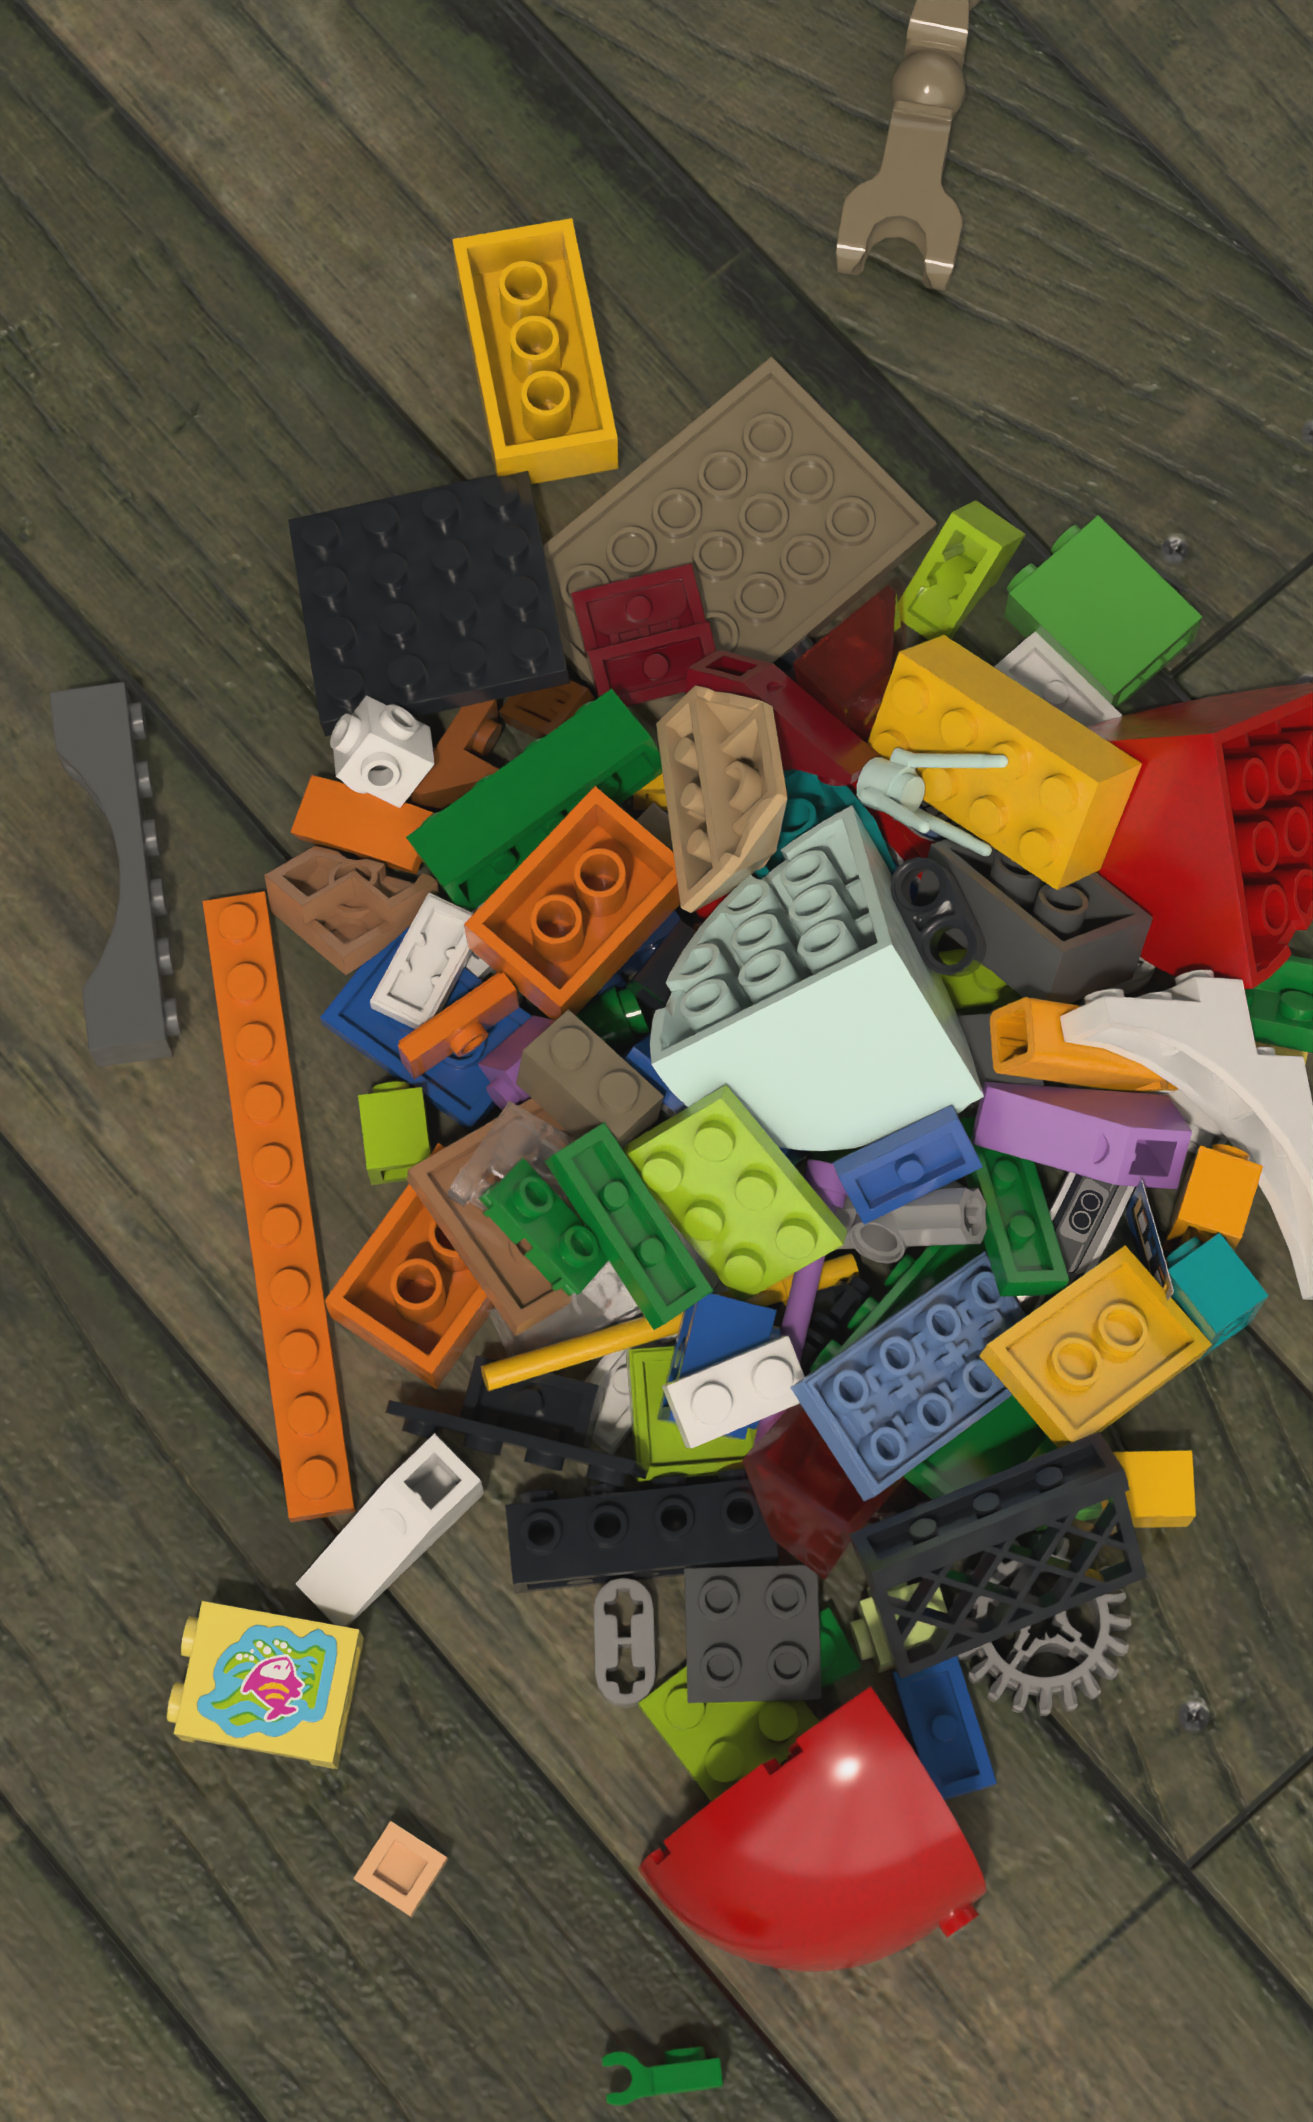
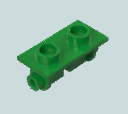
M521 1158L500 1181H495L478 1197L486 1207L482 1212L486 1218L490 1217L515 1245L524 1238L532 1247L524 1255L551 1283L550 1287L554 1291L561 1288L568 1297L574 1293L576 1295L580 1294L608 1262L592 1232L588 1230L586 1225L524 1158Z

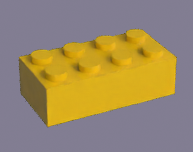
M573 219L452 239L456 275L495 474L497 476H506L528 471L531 484L618 469V438Z
M945 635L899 651L867 743L882 758L890 760L895 748H901L913 753L1005 755L1008 758V764L1003 768H915L918 777L924 781L925 793L923 800L1056 890L1101 869L1142 765L1141 762Z

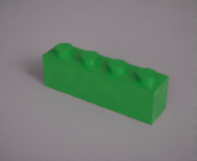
M610 689L595 701H590L581 706L573 717L548 735L531 742L523 753L494 774L480 779L469 792L447 808L429 816L418 829L406 836V838L452 903L472 912L502 885L595 786L613 802L620 805L663 773L660 752L649 733L616 693Z

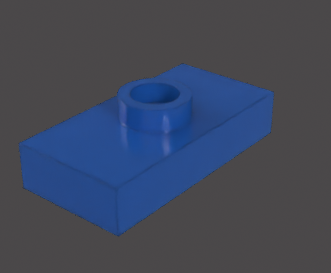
M952 1105L833 1162L838 1178L864 1225L983 1167Z
M955 1656L900 1679L897 1672H893L891 1675L915 1754L944 1801L995 1786L997 1784L958 1657Z

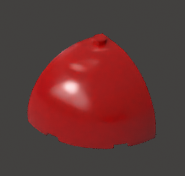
M1313 683L1264 688L1197 699L1145 710L1088 726V729L1142 763L1102 867L1096 872L1153 917L1140 957L1175 977L1196 970H1212L1215 978L1243 980L1244 989H1253L1270 978L1292 954L1288 943L1295 931L1308 930L1313 920Z
M871 1686L796 1738V1742L787 1749L789 1754L785 1757L787 1761L783 1764L784 1766L781 1767L776 1758H772L759 1765L663 1841L667 1849L662 1851L658 1848L649 1854L638 1868V1871L659 1900L684 1925L701 1938L747 1961L772 1968L793 1971H833L854 1968L879 1961L906 1949L938 1927L945 1937L948 1938L980 1915L973 1903L979 1900L987 1891L978 1862L954 1816L914 1750Z

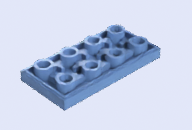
M983 1252L970 1259L790 1388L863 1501H866L878 1495L1012 1395L979 1355L988 1343L1027 1315L1014 1296L1000 1297L989 1257L986 1252Z

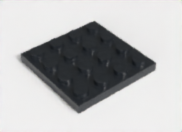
M528 471L506 476H497V474L288 520L319 719L325 737L332 735L337 722L343 715L347 713L353 714L366 695L387 706L391 704L400 706L413 717L570 683Z

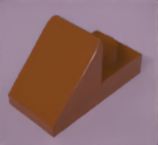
M496 700L461 707L433 751V767L411 793L412 805L433 813L440 812L469 792L480 779L499 770L476 757L477 754L481 757H486L500 735L502 725L498 723Z

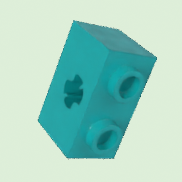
M1218 1233L1204 1244L1196 1236L1181 1245L1166 1258L1168 1263L1167 1269L1173 1286L1171 1298L1212 1343L1211 1347L1199 1360L1248 1326L1269 1296L1221 1233Z

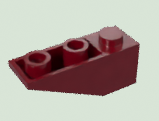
M718 649L687 668L686 694L696 685L709 688L715 692L731 693L760 700L773 706L783 771L796 769L817 775V779L824 784L846 786L858 780L863 767L869 760L881 757L879 753L773 663Z

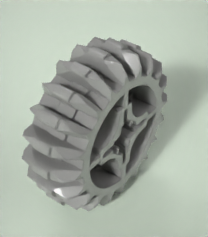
M1033 1534L1028 1548L1033 1550L1042 1535ZM1062 1537L1051 1556L1071 1562V1560L1065 1558L1069 1549V1539ZM1014 1540V1542L1012 1543L1020 1546L1016 1540ZM1006 1558L1007 1562L1005 1564L1002 1561L1000 1562L989 1582L1003 1585L1017 1576L1024 1563ZM1109 1566L1102 1567L1098 1571L1106 1569ZM968 1569L965 1574L971 1576L974 1570ZM1041 1570L1040 1572L1041 1574L1055 1576L1059 1578L1058 1581L1062 1577L1046 1570ZM1058 1581L1055 1583V1585L1050 1591H1053ZM1117 1589L1086 1602L1093 1621V1641L1091 1646L1080 1639L1081 1633L1069 1624L1066 1611L1052 1616L1053 1618L1049 1624V1628L1056 1636L1049 1639L1045 1632L1040 1640L1035 1638L1026 1651L1022 1649V1646L1030 1635L1028 1630L1031 1625L1015 1632V1643L1005 1660L997 1653L992 1642L958 1655V1660H967L976 1655L981 1662L972 1668L967 1678L971 1683L975 1684L990 1673L996 1679L987 1694V1698L992 1702H996L1001 1697L1006 1687L1015 1690L1016 1692L1011 1702V1710L1013 1712L1021 1713L1027 1704L1028 1694L1036 1695V1709L1040 1716H1048L1051 1713L1053 1694L1058 1695L1062 1707L1067 1712L1073 1711L1078 1706L1077 1696L1073 1687L1077 1686L1085 1696L1093 1700L1101 1693V1689L1091 1673L1094 1672L1104 1679L1113 1680L1119 1672L1115 1664L1107 1659L1104 1654L1124 1656L1128 1652L1129 1644L1120 1638L1111 1636L1110 1632L1128 1629L1131 1626V1617L1125 1614H1110L1109 1612L1110 1608L1118 1606L1126 1599V1594L1123 1589ZM957 1593V1594L955 1595V1597H954V1599H953V1603L955 1602L956 1598L958 1597V1595H959L960 1593ZM980 1595L969 1612L971 1617L965 1619L974 1622L985 1619L988 1604L991 1603L997 1607L1000 1601ZM1040 1652H1052L1063 1659L1069 1656L1080 1664L1070 1672L1053 1677H1037L1021 1672L1027 1662Z

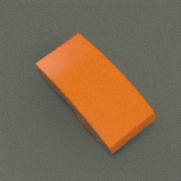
M311 775L290 833L301 841L353 853L360 859L381 862L385 864V867L417 874L422 861L406 836L418 829L434 813L406 802L399 808L370 793L361 794L355 792L344 783Z

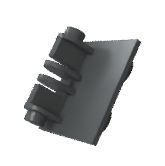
M817 1565L684 1568L688 1703L822 1700Z

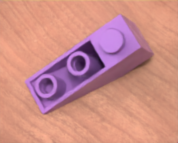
M984 1082V1097L980 1099L971 1137L974 1145L1114 1185L1138 1187L1142 1179L1144 1187L1178 1188L1192 1130L1168 1095Z

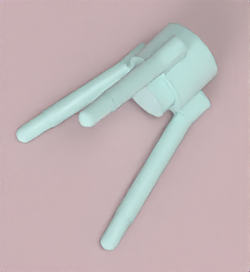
M895 748L890 760L875 757L869 760L863 767L857 782V797L864 806L887 813L921 833H927L931 830L964 848H968L982 856H989L992 852L989 844L918 808L924 797L925 785L922 778L918 777L915 768H1003L1007 766L1008 758L1005 755L913 753L901 748Z

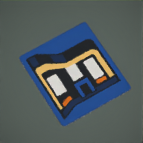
M1141 1179L1128 1204L1126 1216L1139 1261L1163 1287L1169 1301L1173 1294V1286L1145 1187Z

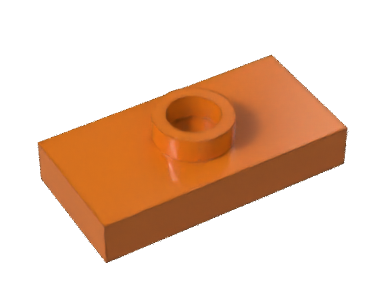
M498 972L399 1040L398 1049L401 1062L415 1080L453 1053L457 1057H461L480 1046L488 1037L487 1029L519 1008L517 989L504 972L501 974Z

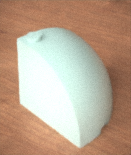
M853 806L826 819L782 848L780 851L786 859L784 862L775 867L761 880L750 875L716 907L696 931L666 980V984L671 990V995L665 1008L655 1010L650 1038L651 1064L668 1088L689 1107L722 1086L727 1085L779 1148L829 1151L867 1146L950 1105L953 1106L956 1113H959L969 1104L984 1097L966 1037L939 973L928 968L922 960L893 900L890 890L892 875Z

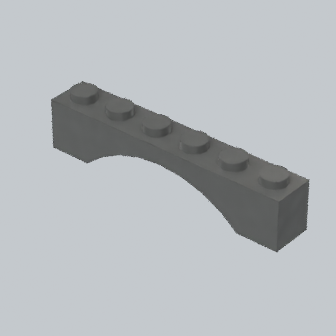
M124 682L49 692L55 747L64 771L90 795L107 818L114 835L119 858L120 897L113 931L99 964L82 988L89 1051L97 1067L173 1057L171 1036L181 1035L182 1029L177 998H166L164 976L174 975L175 969L170 938H159L157 916L167 915L168 909L163 878H152L150 857L161 856V848L156 819L146 820L143 798L154 797V788L149 760L139 761L137 740L147 739L146 720L142 702H131Z

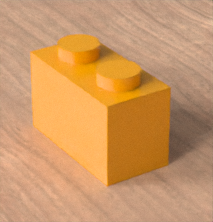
M1214 1144L1211 1149L1200 1146L1183 1178L1162 1249L1174 1252L1181 1245L1196 1236L1204 1244L1218 1233H1221L1231 1248L1235 1250L1243 1235L1263 1165L1250 1162V1155L1233 1146Z

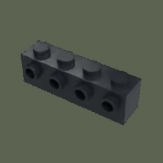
M735 1469L715 1474L716 1483L689 1485V1478L686 1476H669L651 1480L649 1482L650 1490L624 1492L623 1487L603 1483L585 1487L584 1497L558 1499V1491L538 1490L518 1495V1504L505 1505L512 1581L515 1594L601 1585L620 1578L638 1581L684 1576V1568L777 1566L778 1548L769 1477L755 1478L754 1470Z

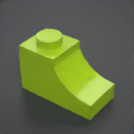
M976 500L953 511L891 614L928 640L942 635L952 640L975 605L997 583L1026 534Z

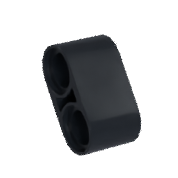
M916 857L906 860L897 867L893 874L890 890L922 960L928 968L939 974L954 977L970 975L982 964L987 946L984 935L956 877L949 868L929 858ZM932 871L939 880V894L929 905L917 906L911 899L909 892L910 884L919 873ZM960 929L967 937L968 951L960 962L947 965L939 957L938 942L948 930Z

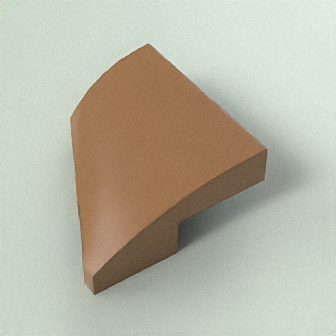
M319 846L311 847L264 875L270 912L345 975L366 963L412 924L428 893L435 896L439 893L437 880L430 875L421 873L415 883L386 876L384 863L369 859H348L338 851Z

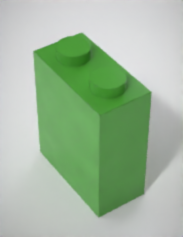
M1097 515L1083 529L1078 525H1074L1066 530L1052 546L1051 552L1053 555L1038 568L1033 563L1027 565L1011 580L1007 586L1009 595L1004 617L1025 638H1028L1034 631L1038 633L1117 710L1195 640L1203 616Z

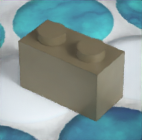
M569 1009L522 1051L516 1084L575 1139H579L605 1122L623 1149L626 1144L656 1127L664 1096Z

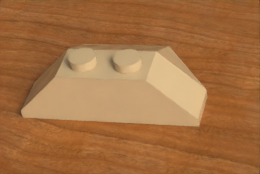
M696 685L656 723L680 905L682 909L690 913L732 892L752 873L766 865L770 857L776 852L787 803V792L773 706L760 700L731 693L715 692L709 688Z

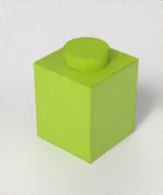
M407 1082L378 1084L372 1088V1093L358 1095L366 1168L371 1185L407 1181L408 1169L427 1159L432 1153L426 1103L422 1087L410 1088V1084Z

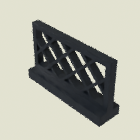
M1099 1432L849 1534L855 1555L864 1570L893 1666L900 1679L1147 1577L1125 1492L1130 1490L1125 1470ZM1106 1499L1109 1500L1095 1525L1075 1518L1080 1510ZM1043 1525H1048L1033 1550L1012 1544L1017 1536ZM1066 1532L1086 1538L1071 1562L1051 1556ZM1104 1544L1122 1549L1125 1561L1101 1571L1089 1568ZM982 1550L986 1551L971 1576L950 1569L954 1562ZM1004 1557L1024 1563L1009 1588L989 1582ZM1041 1570L1062 1576L1053 1591L1038 1597L1027 1594ZM919 1576L923 1577L909 1601L888 1595V1589ZM941 1583L962 1589L948 1613L927 1607ZM980 1595L1000 1601L990 1617L978 1622L965 1619ZM894 1614L900 1615L897 1621ZM917 1621L938 1627L929 1642L910 1650H905L903 1643Z

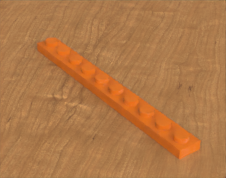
M265 891L203 901V909L288 1517L290 1522L293 1523L354 1513L356 1509L327 1308L324 1302L325 1295L268 900Z

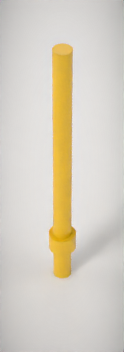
M851 1253L824 1261L817 1291L834 1286L839 1281L847 1282L852 1275L859 1277L857 1263ZM794 1273L744 1302L762 1307L783 1302L786 1306ZM730 1291L716 1294L737 1300ZM683 1312L655 1330L652 1329L645 1316L482 1365L481 1372L485 1386L488 1391L677 1334Z

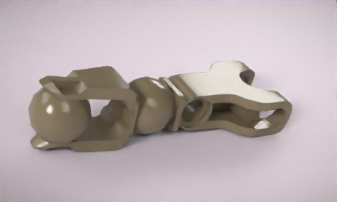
M980 0L916 1L907 30L904 60L896 69L891 80V98L894 106L882 165L879 173L873 179L857 186L845 198L836 248V272L849 275L861 274L864 270L866 259L874 245L884 239L902 238L914 243L923 255L924 274L922 283L924 287L941 291H948L950 289L959 251L963 218L955 201L944 191L941 181L951 134L952 120L961 108L966 96V81L962 73L968 34L969 11L973 10Z

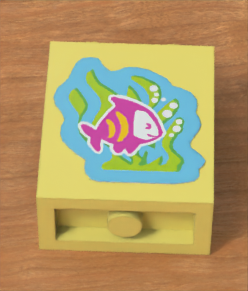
M202 1601L199 1617L189 1616L185 1625L181 1644V1656L190 1657L185 1683L175 1682L173 1685L167 1710V1722L176 1723L174 1734L182 1741L193 1743L195 1740L308 1760L312 1765L338 1769L364 1637L359 1629Z

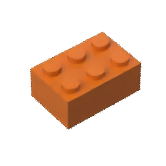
M595 786L464 923L468 948L497 973L501 974L504 972L515 988L550 1019L556 1021L568 1009L576 1016L680 905L674 853Z
M438 1143L429 1157L445 1147ZM408 1184L324 1300L332 1319L436 1390L495 1308L410 1184Z

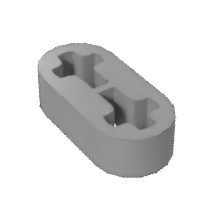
M620 1578L611 1580L604 1585L595 1598V1676L598 1690L607 1702L616 1707L630 1708L638 1706V1703L651 1694L654 1689L656 1678L654 1608L651 1595L645 1586L633 1579ZM629 1593L632 1604L643 1606V1613L635 1614L631 1618V1637L618 1638L616 1616L605 1615L604 1612L605 1606L616 1604L617 1594ZM631 1648L633 1669L644 1671L645 1679L634 1682L632 1687L633 1693L621 1694L618 1683L607 1681L606 1676L607 1672L618 1670V1649Z

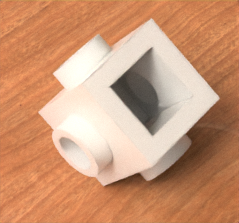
M367 695L352 715L347 713L340 718L331 735L330 746L334 751L336 777L341 779L346 786L361 794L370 793L399 808L434 765L430 727L415 720L402 707L393 704L387 706Z

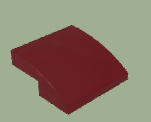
M692 563L570 594L578 630L598 698L612 689L625 706L629 707L685 693L687 668L716 651L709 621L706 622Z

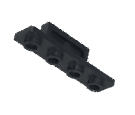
M476 1355L460 1417L392 1400L388 1401L385 1413L404 1419L402 1431L429 1439L435 1433L440 1439L442 1430L445 1429L465 1434L463 1447L501 1456L503 1444L525 1449L526 1454L523 1462L561 1472L565 1460L588 1465L586 1478L624 1487L627 1475L646 1480L649 1466L634 1460L589 1449L605 1390L604 1387L597 1384L547 1373L488 1391L483 1380L481 1366L498 1360Z

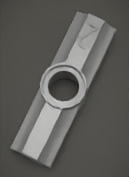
M979 1188L937 1189L864 1225L850 1198L846 1197L843 1209L836 1208L835 1216L848 1230L844 1245L837 1249H856L857 1252L870 1260L888 1264L901 1259L907 1247L980 1244L987 1230L985 1215L987 1204Z

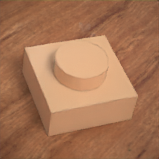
M390 1821L357 1872L354 1880L412 1917L449 1859Z

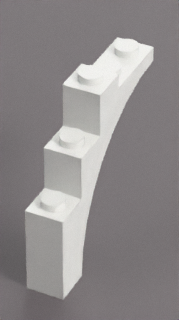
M1196 970L1177 976L1175 978L1176 986L1163 992L1145 994L1137 998L1125 997L1124 991L1121 989H1106L1085 996L1084 1006L1060 1016L1065 1042L1103 1048L1144 1065L1180 1089L1216 1123L1234 1147L1250 1155V1162L1263 1165L1258 1184L1271 1205L1289 1248L1302 1299L1313 1300V1102L1305 1062L1302 1056L1276 1055L1273 1047L1256 1048L1243 980L1215 978L1212 970Z

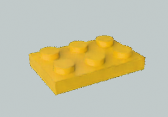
M1125 1245L988 1343L979 1356L1052 1442L1060 1448L1103 1431L1202 1357L1211 1347L1212 1343L1171 1297L1169 1301L1167 1300L1163 1287Z

